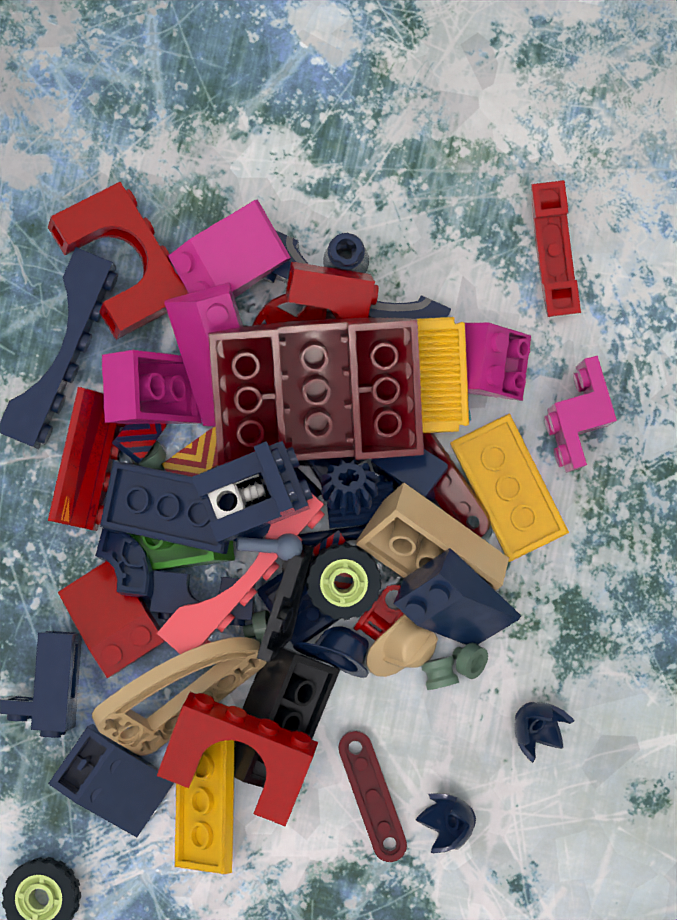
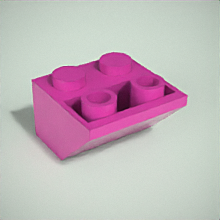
M489 322L465 323L468 393L523 401L531 335Z

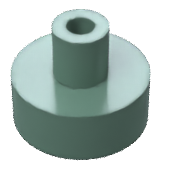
M156 441L141 462L136 463L132 459L131 462L134 465L163 471L162 463L166 458V452L161 444Z
M263 610L253 613V624L243 626L244 636L248 638L256 637L257 641L261 644L271 615L270 612Z
M469 643L464 648L457 647L452 654L453 658L457 660V672L469 679L478 677L483 672L488 661L487 650L475 643Z

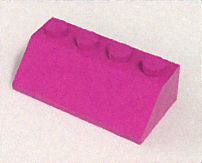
M230 282L164 301L203 426L215 427L208 333L243 327Z

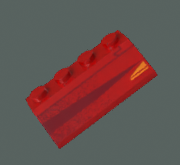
M82 387L77 389L48 521L93 531L98 530V525H100L102 519L103 503L109 485L113 459L118 460L121 450L114 446L112 441L120 432V427L125 425L105 423L104 393Z

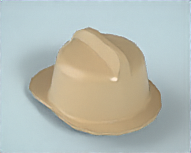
M404 614L372 644L366 656V665L371 673L383 677L396 674L406 667L418 668L427 663L433 656L438 637L432 631L417 626Z

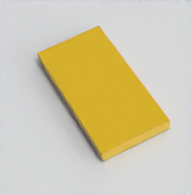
M510 413L450 442L452 450L473 492L490 516V526L503 553L509 557L508 562L569 533Z
M234 740L217 742L204 751L189 788L176 784L175 867L219 874L232 873Z

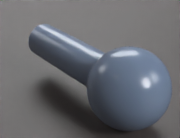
M283 534L277 540L237 537L236 550L276 553L280 559L288 561V559L293 558L295 555L301 554L302 542L294 534Z

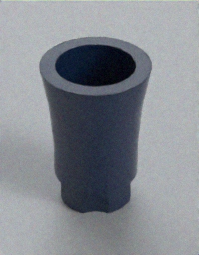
M348 232L341 233L330 241L324 253L323 265L324 267L366 273L369 266V255L359 237ZM343 251H349L352 253V257L345 259L340 254Z

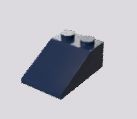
M451 548L406 576L393 603L417 626L465 645L469 643L478 645L520 620L521 614Z

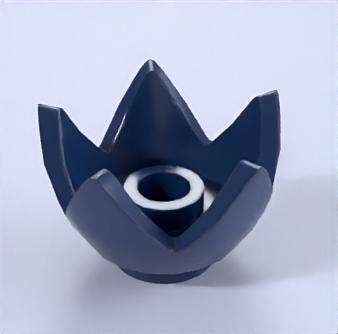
M526 703L515 715L516 741L524 755L533 763L536 759V742L563 749V740L558 722L571 724L575 720L564 710L549 703Z
M428 794L429 798L436 803L423 811L416 818V821L438 832L431 853H443L453 849L458 850L470 838L475 827L476 816L473 809L465 801L453 795Z

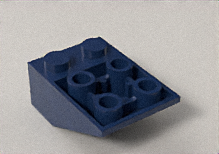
M91 724L87 726L48 784L76 804L137 838L174 783L158 777V768L141 756L101 734L96 725Z

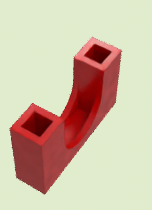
M121 182L52 215L48 224L49 231L64 255L73 252L75 247L81 248L94 240L107 237L127 242L139 254L143 264V278L133 287L104 301L100 308V315L116 340L168 313L164 303L165 300L189 294L181 278L171 265L172 262L168 257V250L165 246L158 244L153 236L155 232L151 222L146 217L142 218L136 208L138 205L135 196L129 189L125 190Z
M291 261L285 295L290 303L326 308L337 313L341 318H370L368 317L370 306L376 305L379 286L375 285V280L368 273Z
M190 691L181 708L157 776L189 788L203 753L208 747L225 740L245 743L261 756L266 767V782L253 814L286 827L314 757L318 742L312 740L310 736L303 732H291L279 727L276 722L270 719L256 718L247 714L240 707H228L214 701L207 694H196Z

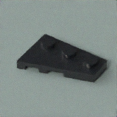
M302 544L300 555H295L293 558L288 559V561H283V578L275 594L274 605L257 659L269 663L292 639L314 550L313 547Z

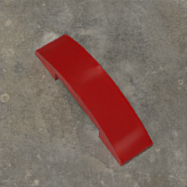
M565 180L531 184L535 243L547 317L581 313L578 283L574 275L567 214L569 211Z

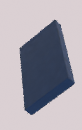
M113 461L100 527L227 554L229 542L221 545L216 542L209 524L211 521L201 497L197 494L191 476ZM232 493L223 495L219 501L220 509L223 511L233 510L237 505V496Z

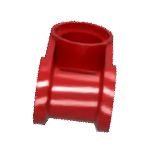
M387 585L379 594L377 602L374 601L372 608L362 614L353 629L355 631L361 630L376 641L392 627L404 613L399 608L389 607L386 604L385 597L389 591H399L401 585ZM369 621L372 622L374 625H376V626H377L378 628H380L382 631L377 630L375 627H373V626H372L371 624H369L368 622H369Z

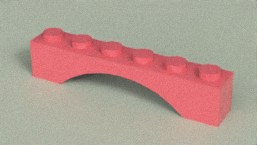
M312 494L313 498L307 500L310 509L271 524L265 539L277 540L283 534H294L302 542L298 535L306 526L313 529L325 515L321 511L325 504ZM259 552L248 571L232 587L216 597L200 603L179 607L157 634L179 654L211 643L208 638L216 629L222 633L235 618L231 614L233 609L239 603L245 607L255 596L257 591L253 587L261 577L267 581L280 567L275 562L279 557L276 553Z

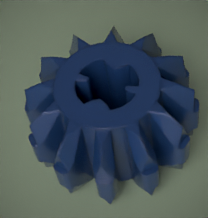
M355 458L351 463H345L340 459L338 467L329 465L327 474L322 475V499H324V502H328L331 512L340 509L342 515L345 516L348 511L353 510L358 516L360 507L370 509L372 500L377 499V475H375V472H371L368 462L358 465V461Z

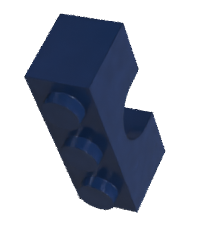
M154 571L150 612H158V619L168 620L179 607L202 602L197 600L190 591V574ZM221 577L218 595L232 587L240 578ZM255 596L245 607L239 603L233 609L231 614L235 618L229 625L245 626V620H252Z

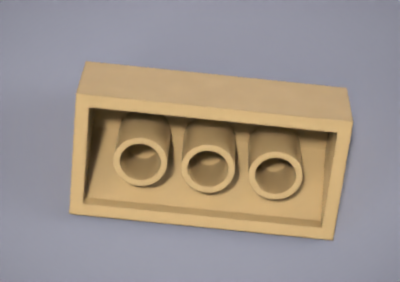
M405 483L384 499L356 541L357 546L403 578L451 548L495 591L503 586L509 557Z

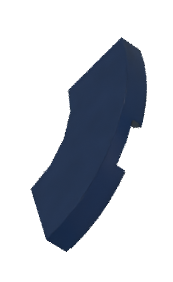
M103 527L95 556L109 562L114 567L117 576L116 592L125 596L151 599L154 580L152 566L146 551L128 533Z

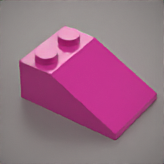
M258 199L190 238L168 255L188 293L230 282L234 298L291 258Z
M139 350L102 355L105 423H201V416L181 355Z

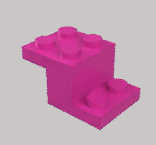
M598 355L584 359L576 366L577 372L573 373L576 389L578 392L583 391L584 395L554 403L547 409L548 415L544 416L549 435H555L558 445L554 448L558 467L564 466L566 473L587 465L578 435L608 427L617 421Z

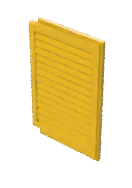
M454 317L419 318L417 320L423 433L459 432V425H469L465 323H455Z

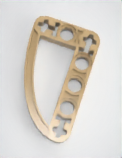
M233 637L207 643L184 652L149 670L115 692L93 710L92 719L98 731L137 755L151 754L170 740L181 708L190 691L196 694H207L214 701L219 702L262 669L267 662L257 659L261 644L252 638ZM214 665L147 719L131 710L134 706L171 683L200 669Z

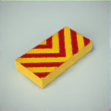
M212 427L163 462L162 466L167 472L193 477L217 467L216 428Z

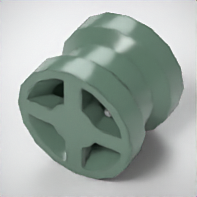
M453 656L430 660L421 666L422 671L427 675L428 680L425 683L427 690L459 683L458 676L453 673L452 669L454 664Z

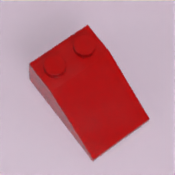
M107 561L60 590L58 594L92 656L106 678H110L166 641L157 634L161 627L142 598L125 596L116 592L117 576L114 567Z

